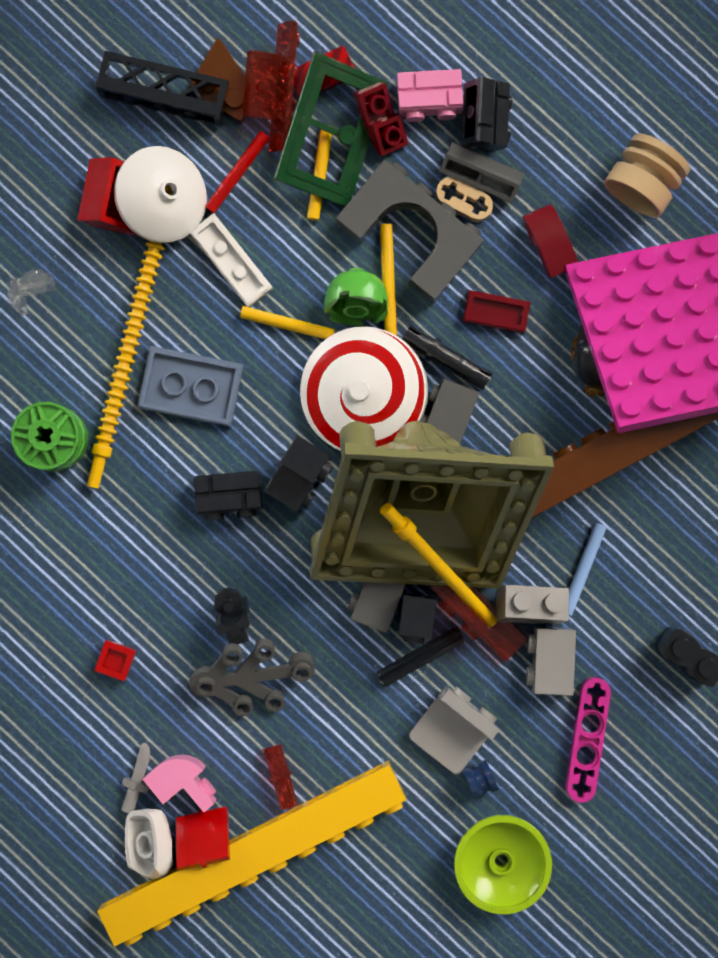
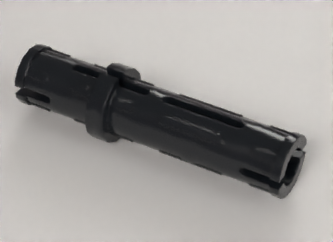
M413 325L409 326L402 338L412 349L424 355L425 360L428 362L432 360L440 364L447 370L480 388V390L485 388L493 374L491 371L482 368L475 362L442 344V340L438 337L434 339Z

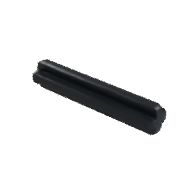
M457 627L452 628L378 670L377 677L381 684L387 687L461 645L464 642V637Z

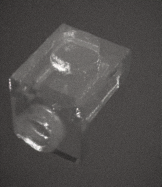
M31 270L24 273L25 277L10 280L11 290H7V297L11 309L15 308L16 312L22 316L27 315L28 308L25 296L56 290L54 278L49 273H44L43 270Z

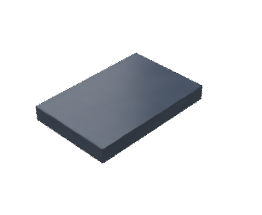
M150 346L137 408L232 427L244 365Z

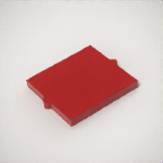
M226 806L205 812L200 809L198 813L176 817V865L178 871L199 866L206 868L208 864L230 860L229 821Z

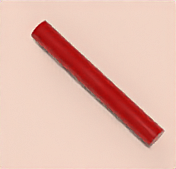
M259 131L206 203L205 208L212 214L216 213L270 138L264 132Z

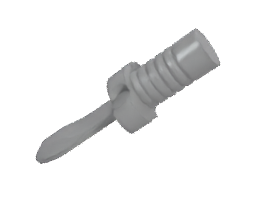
M143 743L140 746L132 778L124 777L122 785L128 787L121 811L126 813L135 810L140 792L147 793L149 787L142 782L150 760V748L147 743Z

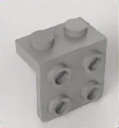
M445 686L412 728L409 736L414 743L454 774H459L486 739L490 738L492 740L500 729L494 724L497 718L484 707H481L478 711L470 705L469 702L472 698L458 687L451 690L448 686Z

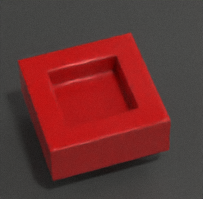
M107 639L104 642L94 671L126 681L137 650Z

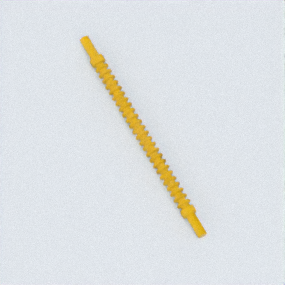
M166 185L165 192L172 196L171 187ZM150 241L145 244L148 247V250L143 252L146 259L141 260L144 266L138 270L141 273V277L136 278L139 282V285L134 287L137 293L132 295L134 303L129 305L132 308V312L127 313L130 320L125 322L128 328L123 330L125 338L120 340L123 343V347L118 348L121 355L116 357L119 363L114 365L116 373L111 375L114 381L109 383L112 390L107 392V395L110 396L109 400L104 401L107 404V408L102 410L105 416L100 418L103 424L98 427L100 435L95 436L98 442L93 444L91 451L94 458L86 485L99 489L106 458L111 457L112 448L110 443L115 442L112 439V435L117 433L114 430L115 425H119L116 418L121 416L119 408L124 407L121 404V400L126 398L123 395L124 390H128L125 384L131 380L128 377V373L133 372L130 368V365L135 363L132 357L137 355V352L134 351L135 347L140 345L137 342V338L142 337L139 330L144 328L141 322L146 320L144 312L149 310L146 307V303L151 302L148 295L153 294V290L150 287L155 285L153 277L158 275L155 269L160 267L157 260L162 259V255L159 253L165 249L162 243Z

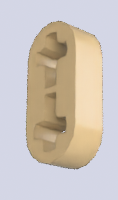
M453 177L444 178L437 186L436 199L438 203H447L458 215L476 223L483 222L490 216L493 209V201L485 192ZM452 185L456 187L455 193L463 199L460 200L452 196L450 200L444 198L445 192L442 189H449ZM478 200H482L484 202L483 208L487 211H480L478 215L472 212L473 206L465 201L477 203Z

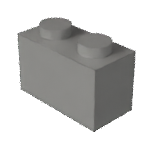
M504 585L496 590L497 622L559 625L569 621V588Z
M534 627L533 634H528L527 652L532 653V666H527L526 685L531 686V691L534 694L574 695L576 630Z

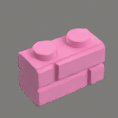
M461 69L397 73L398 114L401 117H406L408 122L423 121L425 116L437 115L439 120L455 119L456 114H462L463 110Z

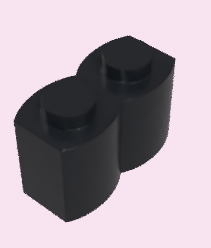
M667 627L654 643L659 654L666 660L680 665L683 672L691 679L713 687L718 681V655L701 648L697 640L689 633L673 627Z

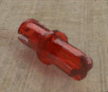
M282 743L262 749L270 774L268 781H273L280 808L286 810L297 806L298 802L290 778L293 771H289Z

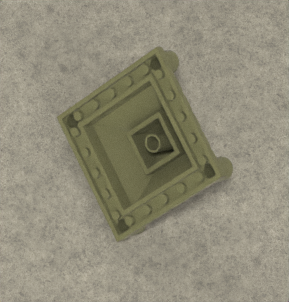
M354 421L344 426L339 432L341 461L322 529L311 537L312 563L310 566V580L449 586L407 541L401 540L393 532L392 525L380 513V508L385 503H391L402 516H407L416 525L417 533L467 587L501 588L554 469L552 456H546L542 437L532 433L518 435L510 443L511 456L506 457L460 446L459 442L429 423L420 421L404 424L393 442L376 447L374 429L369 424Z

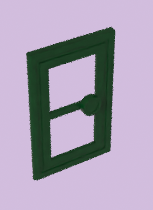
M314 51L274 180L345 208L352 199L370 137L361 115H359L356 128L346 125L337 129L312 119L324 77L326 75L359 90L379 82L386 83L387 86L388 82ZM309 125L337 136L338 141L343 145H350L338 185L296 168Z

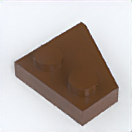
M216 38L196 73L229 80V87L223 106L224 114L242 124L258 97L223 42ZM208 85L199 90L198 93L203 100L216 103L220 88Z

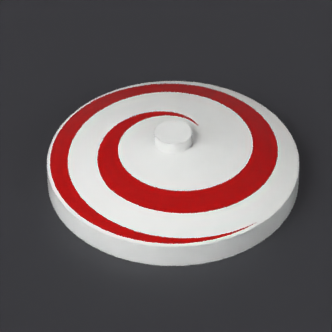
M353 327L333 334L314 350L303 370L300 397L303 412L311 428L330 446L341 451L339 432L347 424L360 421L372 426L376 447L393 442L404 424L412 421H421L427 405L428 383L424 367L418 355L400 337L374 327Z

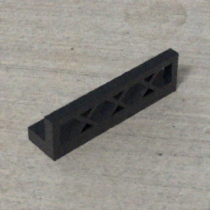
M104 51L95 87L102 98L222 127L225 116L223 106L229 87V80ZM111 61L124 64L129 72L119 79L107 77ZM130 66H132V67H137V68L132 71V69L130 68ZM146 70L155 72L159 78L158 82L149 87L141 85L136 77ZM176 78H182L187 81L190 89L181 94L171 92L167 84ZM133 79L135 83H131V82H127V81ZM208 85L220 88L216 103L203 100L198 91ZM164 86L166 91L160 90L159 88ZM192 94H195L196 98L189 97V96H191Z

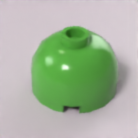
M351 268L331 280L325 294L324 312L325 314L327 312L330 313L331 321L344 326L361 327L363 326L361 320L371 319L372 325L379 323L388 314L386 288L383 282L374 274L362 268Z

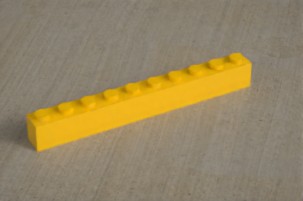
M388 760L230 839V860L208 864L206 868L199 866L178 871L177 867H175L166 876L151 879L103 903L97 912L114 947L123 942L125 946H129L143 937V932L151 928L154 931H159L172 923L171 918L181 913L183 917H186L201 908L200 903L210 898L212 902L219 901L230 894L228 889L240 884L241 888L246 887L259 879L258 874L268 869L270 873H274L287 865L286 860L298 855L299 859L304 858L317 850L316 845L327 841L328 844L334 843L345 836L344 831L356 826L357 830L362 829L373 823V817L382 812L389 815L403 807L402 802L406 801V795Z

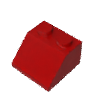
M114 157L90 158L77 221L104 230L138 236L121 218L114 199L116 175L124 161Z

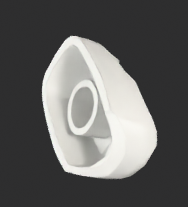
M158 809L131 811L127 815L125 824L127 866L148 879H158L166 876L173 866L172 838L166 815L162 810Z

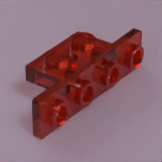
M292 20L278 24L276 54L256 50L247 51L243 116L271 120L269 152L279 153L283 150L291 125V114L295 107L293 85L297 76L295 57L300 36L297 31L298 22Z
M427 585L442 599L438 605L451 618L457 614L465 622L461 628L474 641L480 637L502 660L507 661L526 642V637L510 622H496L494 626L488 627L449 586ZM468 587L496 617V608L475 587Z

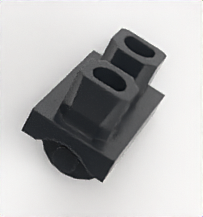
M232 588L220 590L214 599L218 635L226 633L229 644L234 643L238 645L249 641L247 629L250 626V613L247 597H242L237 590Z

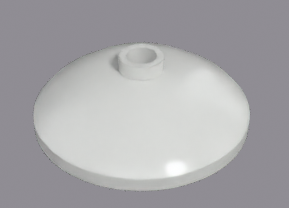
M153 146L135 152L119 168L114 184V199L121 218L134 233L152 242L169 243L188 236L200 224L206 210V188L199 170L185 155L171 148ZM166 185L171 187L172 196L165 192Z

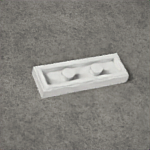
M214 213L200 223L190 234L247 307L252 306L273 289Z

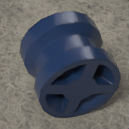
M486 760L480 762L479 766L474 769H463L475 800L481 798L482 794L487 791L495 792L499 790Z

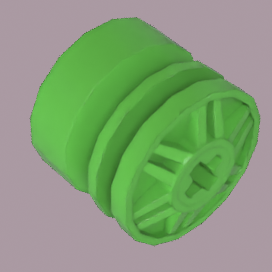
M37 402L25 407L16 417L11 429V443L16 455L25 464L40 470L60 472L74 467L84 457L88 447V430L84 421L74 411L53 402ZM44 430L53 431L50 435L52 440L50 443L42 441L45 437Z

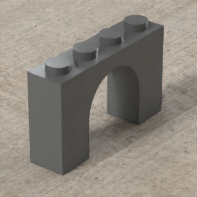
M384 160L336 217V225L361 245L380 220L393 211L410 209L424 215L431 222L435 230L436 246L430 256L411 277L409 285L434 304L482 246L484 241L480 237L482 233L469 222L463 224L455 217L457 215L456 211L447 203L442 202L439 204L431 197L432 192L420 182L414 184L406 177L408 175L407 171L396 162L390 164Z

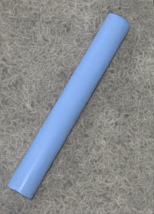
M596 522L569 587V615L571 616L607 528Z

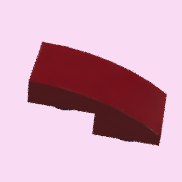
M379 82L353 93L364 126L379 156H384L409 145L401 116L394 113L386 83Z
M552 204L522 216L532 246L537 247L548 277L557 276L566 271L565 265L578 262L566 230Z

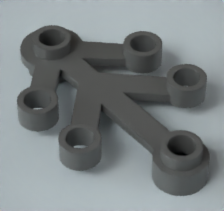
M260 639L256 642L255 649L235 672L223 674L229 666H236L242 661V648L237 644L231 643L223 648V654L211 667H200L190 677V689L195 695L200 697L216 696L233 705V710L238 716H247L253 710L252 698L246 694L239 695L227 688L228 686L237 685L264 700L266 708L276 712L284 707V694L280 690H272L259 682L293 677L299 682L307 681L315 671L314 659L306 652H297L290 657L288 664L256 669L262 661H269L275 655L274 643L270 639ZM263 648L270 649L266 652L260 651ZM230 653H235V654H237L236 656H233V657H232V656H228V654H230ZM272 699H278L279 701H277V702H272V701H270V700H272ZM240 704H247V706H244V707H241V706H239V705H240Z

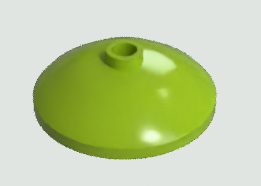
M495 815L478 821L464 833L456 848L454 870L460 889L475 906L494 914H513L532 906L543 895L552 874V858L547 842L532 824L511 815ZM498 855H505L507 857L503 865L495 863Z

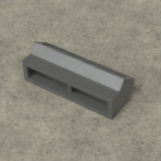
M453 142L439 171L511 203L525 175L523 172Z

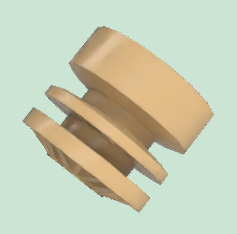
M642 133L634 134L629 142V147H626L621 154L625 162H616L603 183L616 199L632 210L652 218H659L672 199V194L669 190H677L682 184L681 179H684L691 170L690 165L680 153L663 141Z

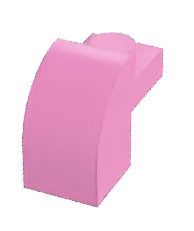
M171 756L163 760L142 779L162 804L182 788L185 789L203 812L214 805L216 801L214 796L216 790L206 778L200 779L197 776L205 769L206 765L193 756Z

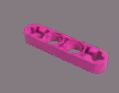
M598 677L585 679L580 687L565 789L568 795L579 803L591 800L596 792L610 703V687L607 682ZM595 683H598V687L603 690V695H597L595 702L597 707L602 706L601 712L592 708L584 709L585 703L588 705L592 703V696L587 693V689L593 688ZM590 714L596 715L599 720L598 728L593 732L584 731L582 728L583 718ZM584 746L591 747L594 751V758L588 764H582L577 760V752ZM575 767L584 771L592 770L591 775L584 774V783L589 788L588 790H583L581 795H578L577 791L572 788L573 784L579 783L581 775L579 772H574Z

